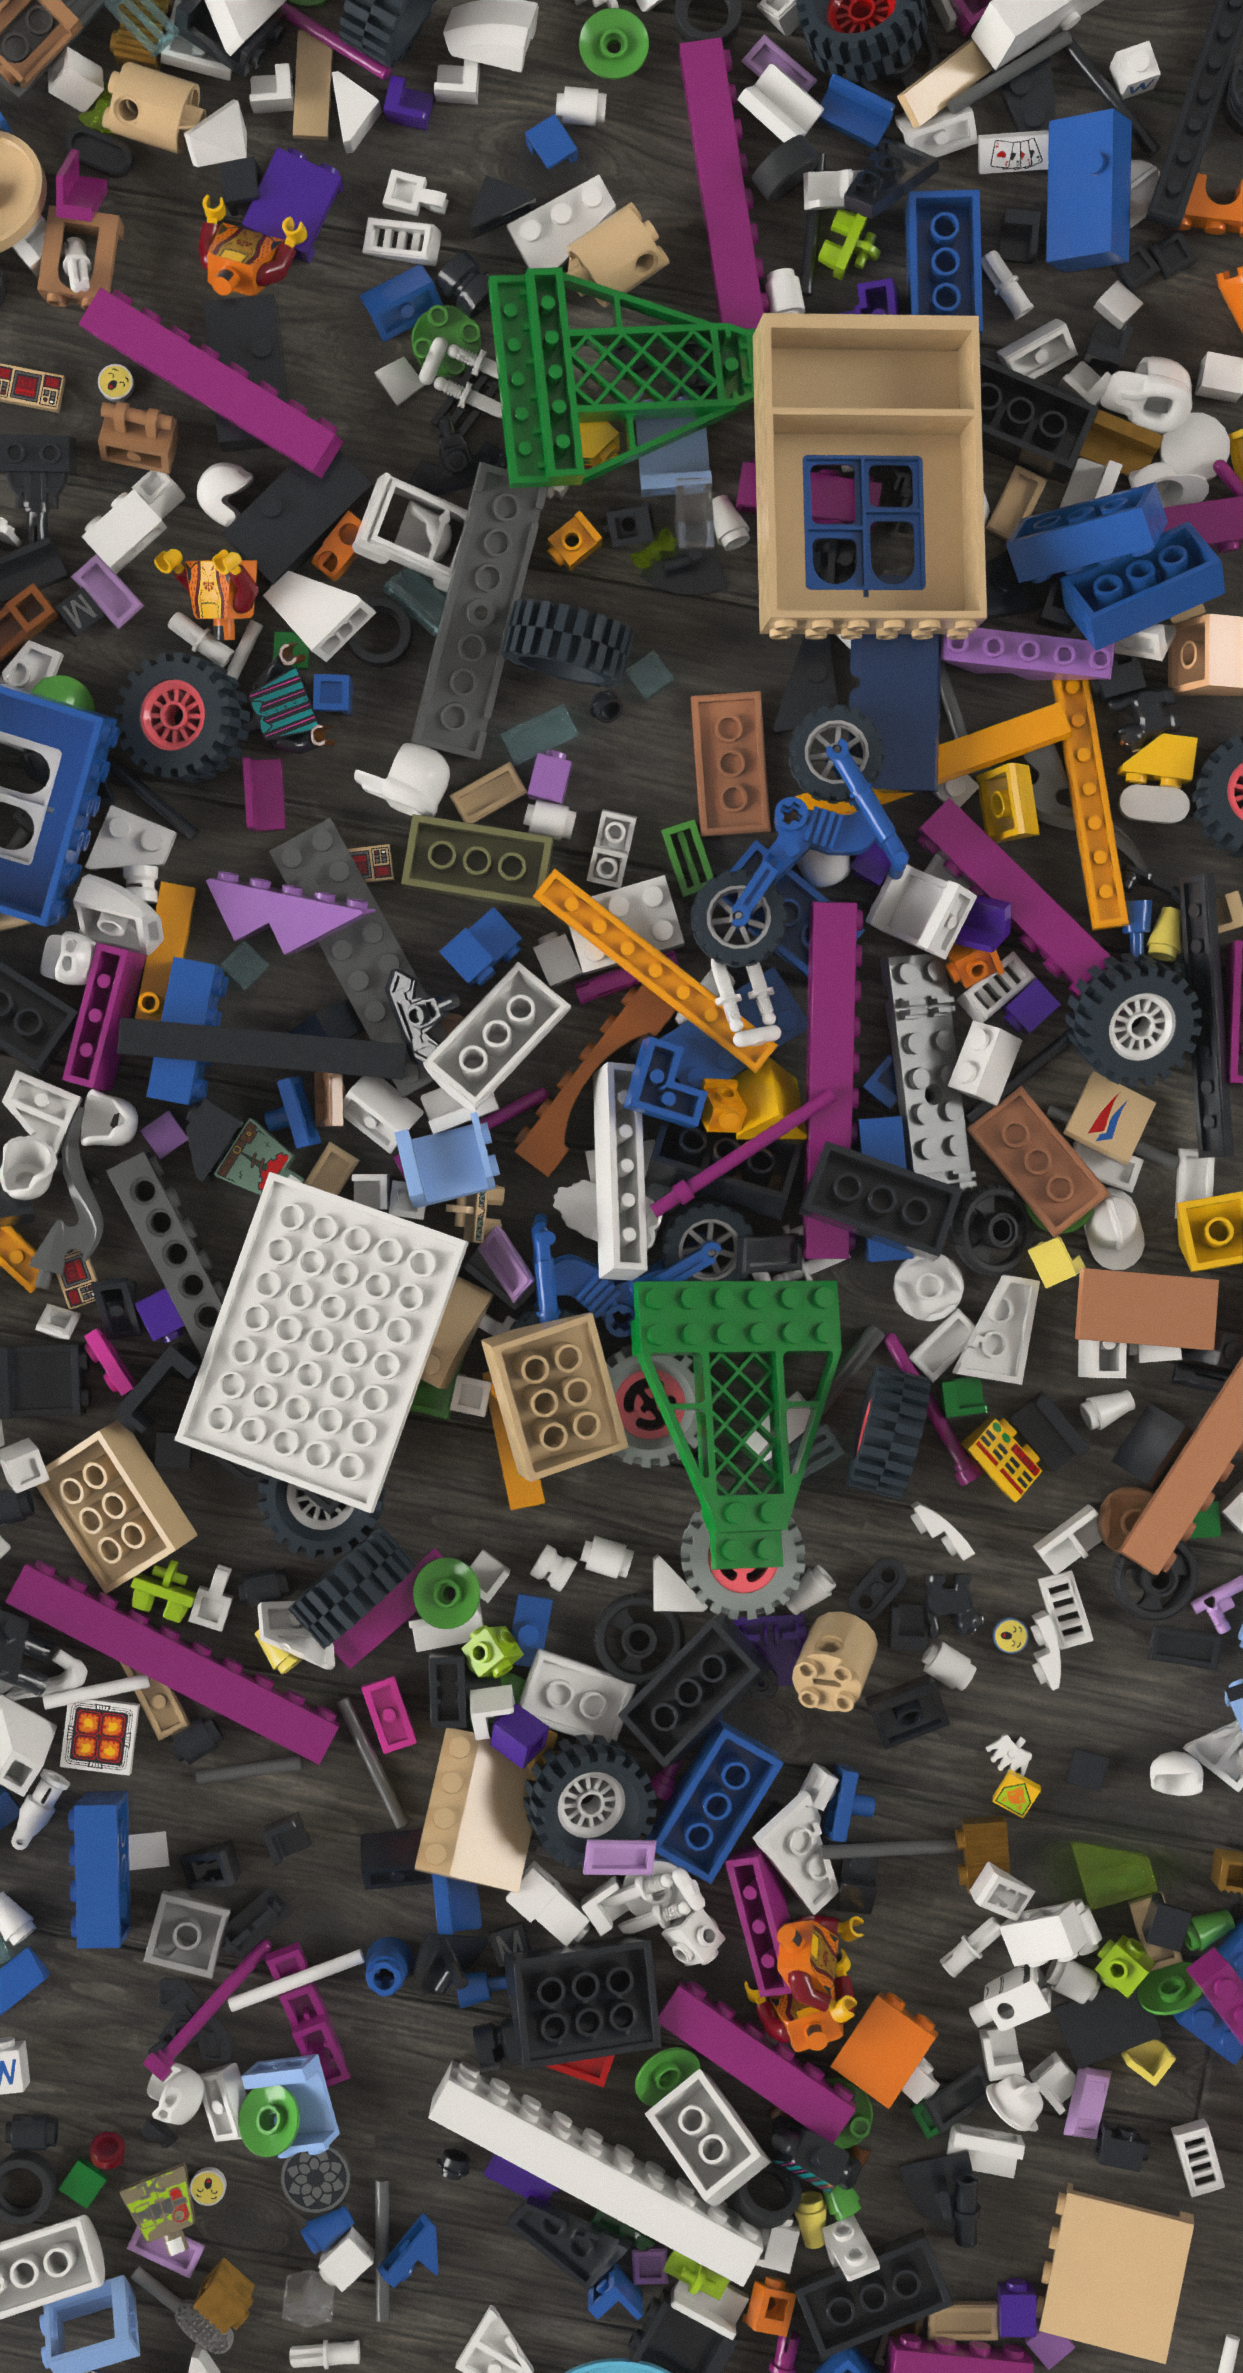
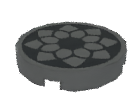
M332 2143L329 2145L328 2150L320 2154L310 2155L308 2151L298 2152L286 2158L282 2166L281 2184L284 2195L295 2207L305 2212L321 2213L331 2210L343 2201L349 2190L351 2171L348 2158L338 2146Z

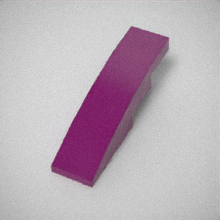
M436 1548L418 1561L415 1569L392 1592L384 1597L379 1604L372 1608L369 1613L339 1639L333 1642L334 1652L349 1669L417 1612L413 1599L414 1584L418 1574L428 1563L444 1558Z
M299 1942L266 1954V1963L274 1981L310 1968ZM316 1981L280 1994L279 1999L291 2023L292 2035L301 2055L318 2054L327 2087L350 2079L347 2063Z

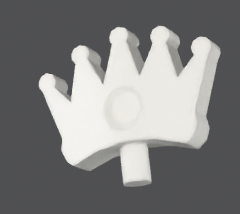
M1003 1734L1000 1739L986 1746L987 1752L996 1749L994 1755L990 1758L992 1762L1002 1758L997 1767L1000 1771L1010 1764V1769L1013 1771L1020 1767L1019 1774L1024 1776L1028 1763L1032 1758L1031 1752L1021 1748L1026 1742L1022 1737L1014 1743L1008 1734Z

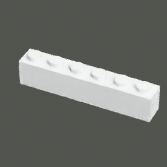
M607 1062L593 1074L599 1279L633 1281L648 1270L642 1113L623 1108L635 1064Z

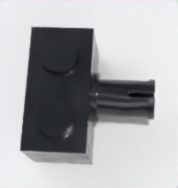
M462 1650L431 1651L429 1655L431 1729L467 1727L470 1690L501 1686L502 1676L499 1678L494 1676L470 1677V1674H467L466 1656Z

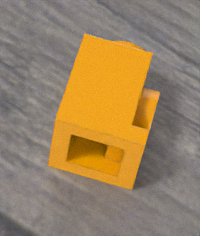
M580 510L571 520L547 539L550 547L547 553L558 567L564 564L569 571L573 570L602 546L601 535ZM576 536L579 542L576 546L570 547L565 542L566 538Z
M703 1078L700 1090L706 1091L708 1094L700 1119L707 1132L739 1133L741 1131L747 1108L737 1091V1080Z

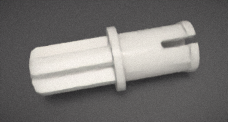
M71 237L67 239L68 244L66 242L63 244L65 255L63 269L69 276L71 290L75 293H78L80 290L86 292L90 288L88 274L91 271V262L86 256L85 242L78 237Z
M993 250L981 258V267L996 288L994 290L995 295L1000 294L1014 315L1015 320L1031 311L1034 305L1029 301L1018 284L1019 277L1012 275L999 253Z
M181 612L175 613L168 623L169 629L193 646V652H200L216 665L224 668L235 653L234 650L219 640H214V636L210 633L211 630L209 628L206 630L202 629Z
M991 1917L969 1937L963 1935L961 1937L962 1941L940 1959V1963L943 1964L942 1966L955 1978L976 1958L981 1959L983 1957L981 1952L1001 1935L999 1929L1001 1924Z
M323 2340V2344L292 2346L289 2353L290 2364L293 2368L324 2366V2369H329V2366L360 2364V2342L355 2340L328 2343V2340Z

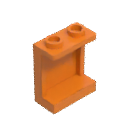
M880 1992L830 2067L890 2109L939 2033L934 2030L936 2025L929 2018L921 2013L914 2016L904 2009L906 2003L901 1998L891 1992H888L887 1995Z

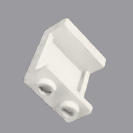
M907 864L903 876L898 880L892 879L889 872L887 873L885 882L870 908L866 923L887 935L946 960L977 895L960 884L950 880L948 882Z

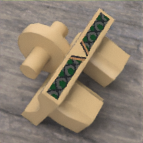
M496 1185V1189L457 1198L456 1205L446 1204L447 1212H455L454 1226L464 1227L463 1240L484 1243V1239L495 1226L501 1228V1220L486 1218L487 1204L502 1206L505 1193L504 1187Z

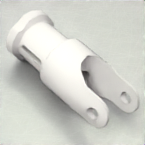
M43 1769L40 1773L41 1780L33 1794H29L19 1810L17 1827L11 1840L12 1846L15 1849H25L33 1836L38 1834L48 1824L55 1812L54 1805L62 1791L69 1788L70 1782L57 1772ZM49 1788H51L50 1791H49V1793H48V1795H47L46 1797H44L45 1794H46V1792H47V1790H48Z

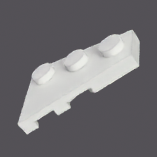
M597 175L509 223L507 230L528 268L563 267L569 261L566 246L607 219L616 210V204L600 175Z
M28 640L3 670L0 682L31 692L34 686L44 677L56 676L64 655ZM0 740L1 744L24 753L27 751V748Z
M1010 1275L1001 1276L952 1373L1022 1385L1040 1281Z
M803 1790L752 1838L805 1908L815 1915L839 1892L830 1859L820 1860L818 1849L820 1845H823L820 1837L822 1832L819 1822L815 1820L811 1807L813 1802L810 1793Z

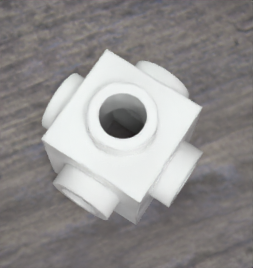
M691 1909L689 1914L674 1919L671 1922V1926L661 1933L672 1947L674 1956L684 1963L685 1966L700 1963L706 1965L710 1963L719 1953L717 1948L726 1939L719 1930L717 1922L704 1909L701 1911Z

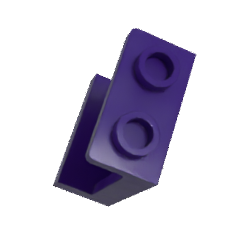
M277 147L260 183V198L252 201L242 226L247 230L286 240L287 237L282 229L283 221L289 216L292 217L295 223L293 231L298 228L299 223L302 221L307 230V239L303 243L295 245L296 254L294 257L310 264L315 253L313 244L337 193L341 194L344 189L343 180L339 176V171L325 163L317 166L307 161L308 158L295 149L289 148L288 151Z

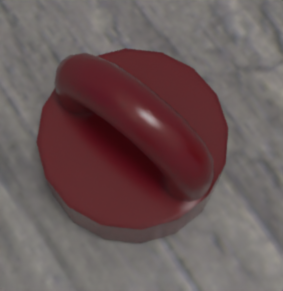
M108 2131L95 2136L90 2145V2158L93 2164L101 2169L108 2170L122 2165L126 2148L124 2139L119 2134Z

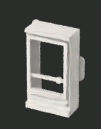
M384 473L377 479L357 536L352 545L353 551L379 564H385L390 559L433 578L434 587L447 593L459 543L450 567L433 561L445 525L449 523L450 518L464 524L467 510L394 478L389 473ZM393 493L409 500H414L421 506L441 514L439 517L440 524L427 558L378 537Z

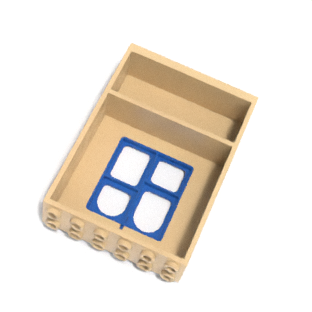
M763 313L753 334L760 634H770L771 639L791 638V634H805L806 639L812 640L824 639L827 637V634H841V638L847 640L860 639L862 634H876V638L881 640L895 639L898 637V634H911L912 639L916 640L931 639L933 634H947V639L951 640L968 638V634H972L987 619L979 316ZM848 465L854 470L855 494L854 523L816 524L813 522L811 509V468L813 466ZM872 466H908L912 471V505L909 507H875L871 505L869 500V468ZM874 522H908L913 526L914 568L909 579L903 583L894 585L884 583L873 572L871 565L870 526ZM849 539L854 541L856 545V568L849 580L840 584H831L819 578L813 565L812 545L815 540Z

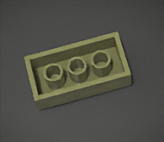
M413 814L401 884L407 889L542 911L543 905L534 899L533 895L548 877L554 843L553 837Z

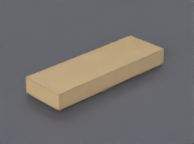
M298 30L293 138L329 141L333 49L303 30Z
M970 39L900 93L897 98L912 127H920L946 107L949 100L966 91L989 73L992 68L974 40Z
M121 1663L127 1677L142 1675L139 1671ZM149 1677L151 1687L135 1690L134 1692L160 1741L176 1733L191 1722L175 1690Z

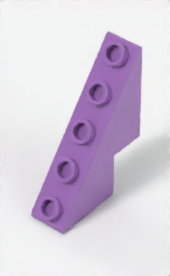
M977 628L972 634H968V638L961 640L947 639V634H943L940 660L975 674L1012 673L1027 680L1111 679L1115 644L1113 643L1095 651L1088 640Z
M218 871L217 878L206 880L234 941L250 939L272 928L284 955L298 953L376 912L375 909L368 908V901L347 898V903L335 901V894L315 891L314 896L303 894V888L298 886L282 885V889L270 887L271 881L265 879L250 878L249 882L238 880L239 874Z

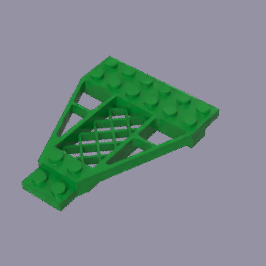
M562 267L527 268L524 275L489 276L488 288L510 489L582 485L747 409L750 403H754L753 334L756 328L745 329L730 323H712L563 273ZM565 288L611 303L614 327L569 329ZM620 306L674 325L623 327ZM688 342H695L706 352L697 363L682 351ZM659 343L671 353L662 364L646 352L653 344ZM618 345H625L636 354L627 366L612 354ZM589 346L600 355V358L592 367L576 355L582 347ZM675 357L690 369L682 380L678 379L666 368ZM639 359L643 360L655 371L647 382L631 370ZM605 360L620 372L611 384L596 372ZM706 360H708L709 373L701 367ZM573 365L585 374L576 385ZM694 374L710 386L701 397L686 385ZM659 375L675 387L666 399L651 387V384ZM624 377L640 389L631 400L615 388ZM589 378L604 390L595 402L580 390ZM678 392H681L685 397L689 399L684 401H671ZM644 393L654 401L636 403ZM711 394L712 399H707V397ZM608 395L618 402V404L601 403ZM577 399L584 405H577ZM696 418V420L640 446L635 444L634 420ZM622 422L625 426L627 452L590 469H584L579 423Z
M643 1281L633 1283L635 1319L630 1321L632 1357H637L701 1504L702 1518L710 1535L711 1570L784 1567L781 1531L787 1530L842 1351L837 1281ZM826 1354V1363L814 1401L791 1402L787 1400L785 1396L783 1355ZM725 1355H746V1357L736 1366ZM759 1355H766V1362ZM651 1356H693L695 1403L670 1404ZM718 1360L731 1372L722 1384L710 1374V1369ZM751 1360L764 1372L755 1384L742 1372ZM735 1378L749 1390L739 1402L726 1390ZM766 1380L768 1384V1397L759 1389ZM711 1387L715 1390L713 1394L711 1392ZM753 1395L766 1407L757 1419L743 1407ZM719 1396L733 1407L724 1420L712 1410V1404ZM809 1408L810 1415L792 1473L790 1474L786 1412L788 1409ZM674 1411H696L699 1468ZM737 1413L751 1425L742 1437L728 1426ZM768 1415L770 1418V1432L761 1425ZM713 1422L717 1425V1428L715 1430L713 1428ZM755 1430L768 1442L759 1455L746 1443ZM722 1431L735 1443L726 1455L714 1445V1440ZM739 1449L753 1461L743 1473L730 1461ZM770 1451H772V1468L763 1460ZM715 1458L719 1461L717 1466L715 1464ZM757 1466L771 1478L761 1490L748 1479ZM724 1467L737 1478L728 1491L716 1481V1476ZM743 1484L753 1495L733 1494ZM774 1486V1494H767Z

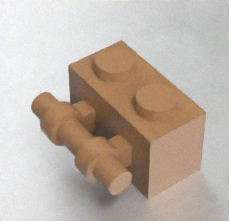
M117 401L115 405L103 402L101 416L105 418L98 438L101 460L170 474L180 440L178 420L174 416L161 414V411L158 409L148 408L145 411L131 408L128 403Z

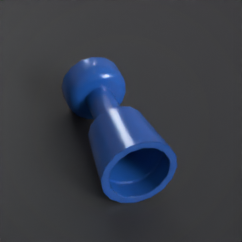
M1152 900L1125 901L1129 924L1128 926L1121 927L1123 934H1129L1130 953L1137 958L1139 953L1145 955L1144 933L1151 931Z
M486 1971L465 1973L469 1982L467 1987L456 1990L460 2008L463 2009L490 2000L492 1998L491 1992L507 1989L506 1975L488 1978Z

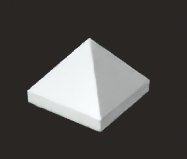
M47 1304L35 1330L54 1338L69 1340L81 1317V1313Z

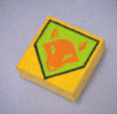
M1010 1769L994 1793L992 1802L1024 1818L1041 1792V1786Z

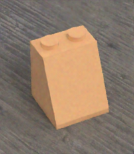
M1206 614L1185 620L1176 625H1170L1176 628V635L1168 648V687L1173 689L1174 696H1243V617Z

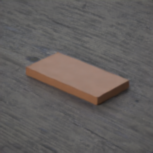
M761 691L691 696L700 836L713 837L771 832Z
M1022 1086L966 1129V1132L1053 1238L1061 1235L1110 1196V1192Z
M1080 1268L1075 1339L1214 1350L1219 1280Z

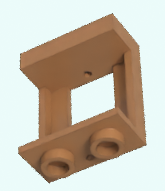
M2 0L0 3V35L32 0ZM37 0L60 24L27 59L19 63H10L0 55V74L12 86L18 82L25 89L83 28L80 20L61 0Z
M49 205L37 286L38 292L46 300V303L56 307H67L68 303L79 304L82 309L87 310L100 287L109 293L111 292L118 240H123L125 227L119 215L97 212L93 221L88 222L57 217L56 206ZM64 232L98 237L93 274L89 282L90 288L86 292L80 290L78 293H75L60 281L59 265Z

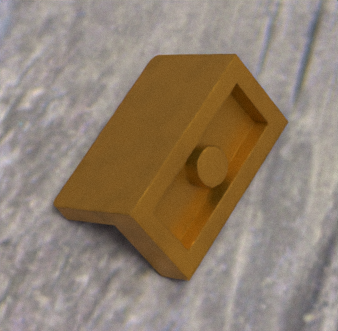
M1098 410L1079 457L1102 466H1106L1109 460L1122 464L1120 474L1129 477L1131 471L1142 469L1151 464L1164 436Z

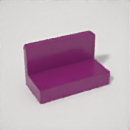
M71 149L56 175L57 217L92 222L107 195V180L79 176V150Z
M243 757L247 828L252 833L287 830L282 760H252L250 757Z

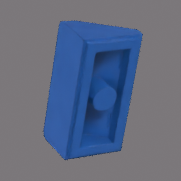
M27 1946L0 1968V2016L41 1984L51 1973L30 1946Z

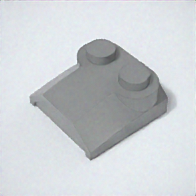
M163 1890L143 1962L212 1979L231 1909L192 1898L184 1891L174 1890L169 1892Z

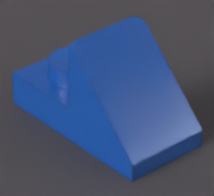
M424 2212L377 2267L383 2279L393 2288L411 2275L417 2260L438 2276L436 2226Z

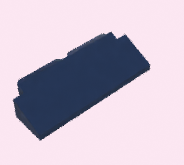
M878 575V579L893 585L903 583L910 577ZM862 634V638L851 640L850 671L853 676L860 678V686L850 693L849 708H856L864 716H869L882 735L885 749L884 762L878 780L873 784V789L881 793L938 792L940 653L942 634H933V638L925 640L912 639L911 634H898L897 638L889 640L877 639L876 634ZM849 732L848 742H850L851 740H853L854 738H856V737H855L853 734H851L850 732ZM860 743L849 750L852 756L863 759V750Z

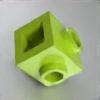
M481 1626L469 1635L471 1640L461 1648L467 1657L466 1663L468 1667L478 1677L494 1676L499 1678L508 1673L513 1668L512 1665L524 1656L507 1626Z
M1123 1934L1116 1943L1109 1939L1097 1956L1102 1960L1095 1970L1100 1974V1979L1108 1987L1119 1990L1128 1998L1152 1970L1156 1962L1146 1954L1145 1948L1133 1938L1128 1939Z

